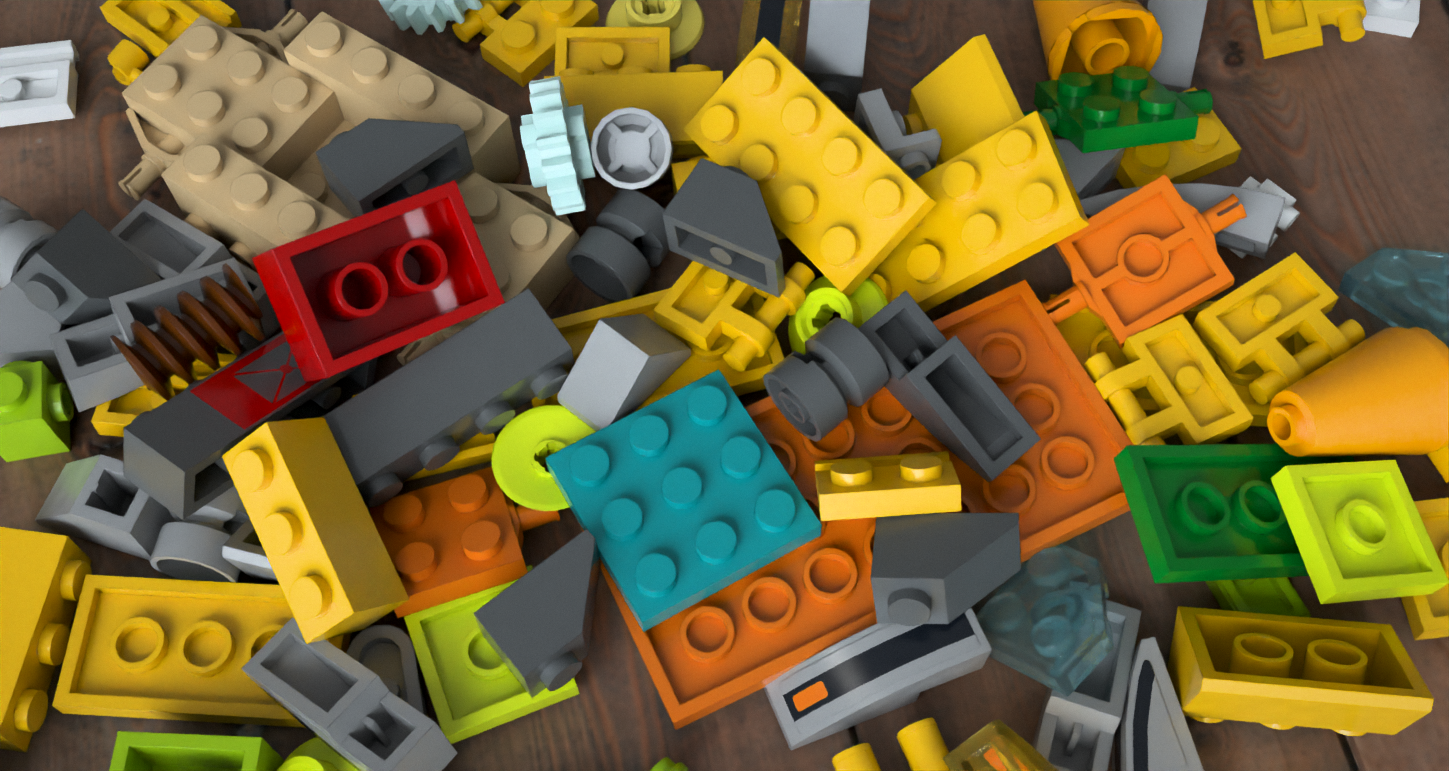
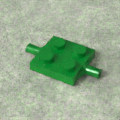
M1121 66L1115 68L1113 73L1090 76L1085 73L1069 72L1060 75L1058 80L1036 82L1034 105L1039 109L1037 111L1047 120L1052 135L1066 138L1082 153L1195 139L1199 118L1196 114H1209L1213 107L1211 92L1207 91L1206 88L1180 93L1173 90L1169 91L1153 78L1146 69L1136 66ZM1036 110L1023 112L1024 116H1027Z

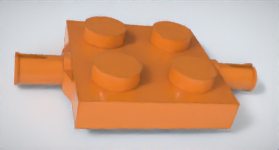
M1164 174L1088 218L1089 226L1054 244L1071 271L1073 287L1041 304L1056 326L1058 323L1087 308L1089 312L1102 320L1119 349H1122L1126 338L1175 316L1184 314L1233 286L1235 278L1217 252L1214 234L1246 218V211L1242 203L1238 205L1239 199L1234 194H1231L1225 200L1199 213L1196 208L1181 198L1167 175Z
M492 466L393 497L377 507H369L371 518L409 597L408 601L394 609L397 619L520 579L528 573L522 554L523 531L554 521H561L558 510L539 511L522 505L514 506L513 501L497 484Z

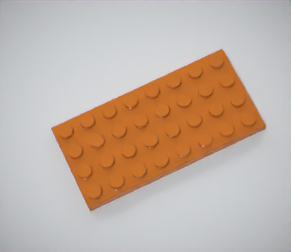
M1026 279L933 321V324L947 341L955 335L1041 438L1040 441L994 480L987 482L933 436L885 386L859 407L847 404L848 417L817 442L808 439L784 417L771 397L768 396L744 408L822 524L819 537L645 632L642 631L600 559L602 575L675 730L764 688L806 659L877 624L871 584L876 517L821 521L814 461L948 451L949 461H952L961 484L962 511L942 513H1019L1021 563L1130 511L1113 458L1127 445H1133V443Z

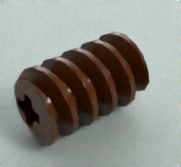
M227 263L223 264L222 267L226 282L225 287L208 276L200 279L199 283L203 301H199L184 290L177 294L181 315L176 316L161 305L154 308V316L158 327L156 331H153L138 320L132 322L130 328L134 345L129 346L116 336H110L149 391L152 390L167 401L175 397L170 379L172 376H177L189 385L197 381L193 364L195 361L199 360L214 371L221 368L216 350L218 346H223L236 356L241 355L243 349L238 334L244 330L260 342L266 338L261 318L264 316L259 306L238 275Z

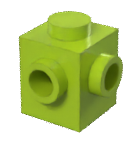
M13 361L3 365L0 368V456L6 462L71 451L70 420H72L74 415V405L67 384L64 382L59 383L42 361Z

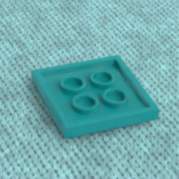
M719 369L545 458L548 471L583 530L588 529L594 536L602 563L643 632L821 535L822 524Z

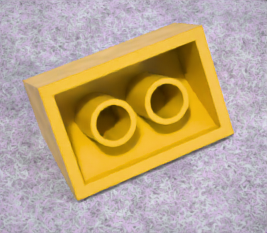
M986 34L973 37L911 89L908 114L902 116L907 135L937 129L942 143L936 167L1025 117Z
M1178 606L1167 671L1184 716H1189L1194 720L1204 723L1234 720L1261 723L1267 727L1279 730L1300 726L1332 729L1337 733L1347 736H1362L1366 733L1395 735L1429 714L1432 710L1434 698L1391 624Z

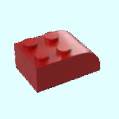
M455 180L270 249L252 258L305 382L329 378L505 303Z

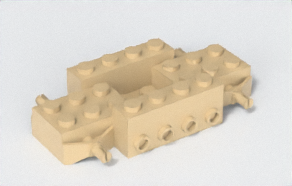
M290 9L288 14L272 30H267L266 32L260 29L222 27L200 15L122 92L129 106L125 112L144 154L141 157L142 161L123 180L119 181V186L130 197L133 196L135 200H139L162 177L185 217L183 221L224 244L232 258H235L236 261L256 273L258 272L252 260L253 257L355 218L330 189L316 151L329 144L338 134L349 131L368 118L457 124L465 132L474 169L456 180V183L505 302L529 288L543 309L546 310L574 276L567 264L566 256L580 237L567 215L556 216L552 208L551 197L547 192V186L534 188L533 185L511 184L521 172L509 115L323 11L308 23L300 12L296 13L294 9ZM497 307L409 343L397 355L398 361L403 366Z

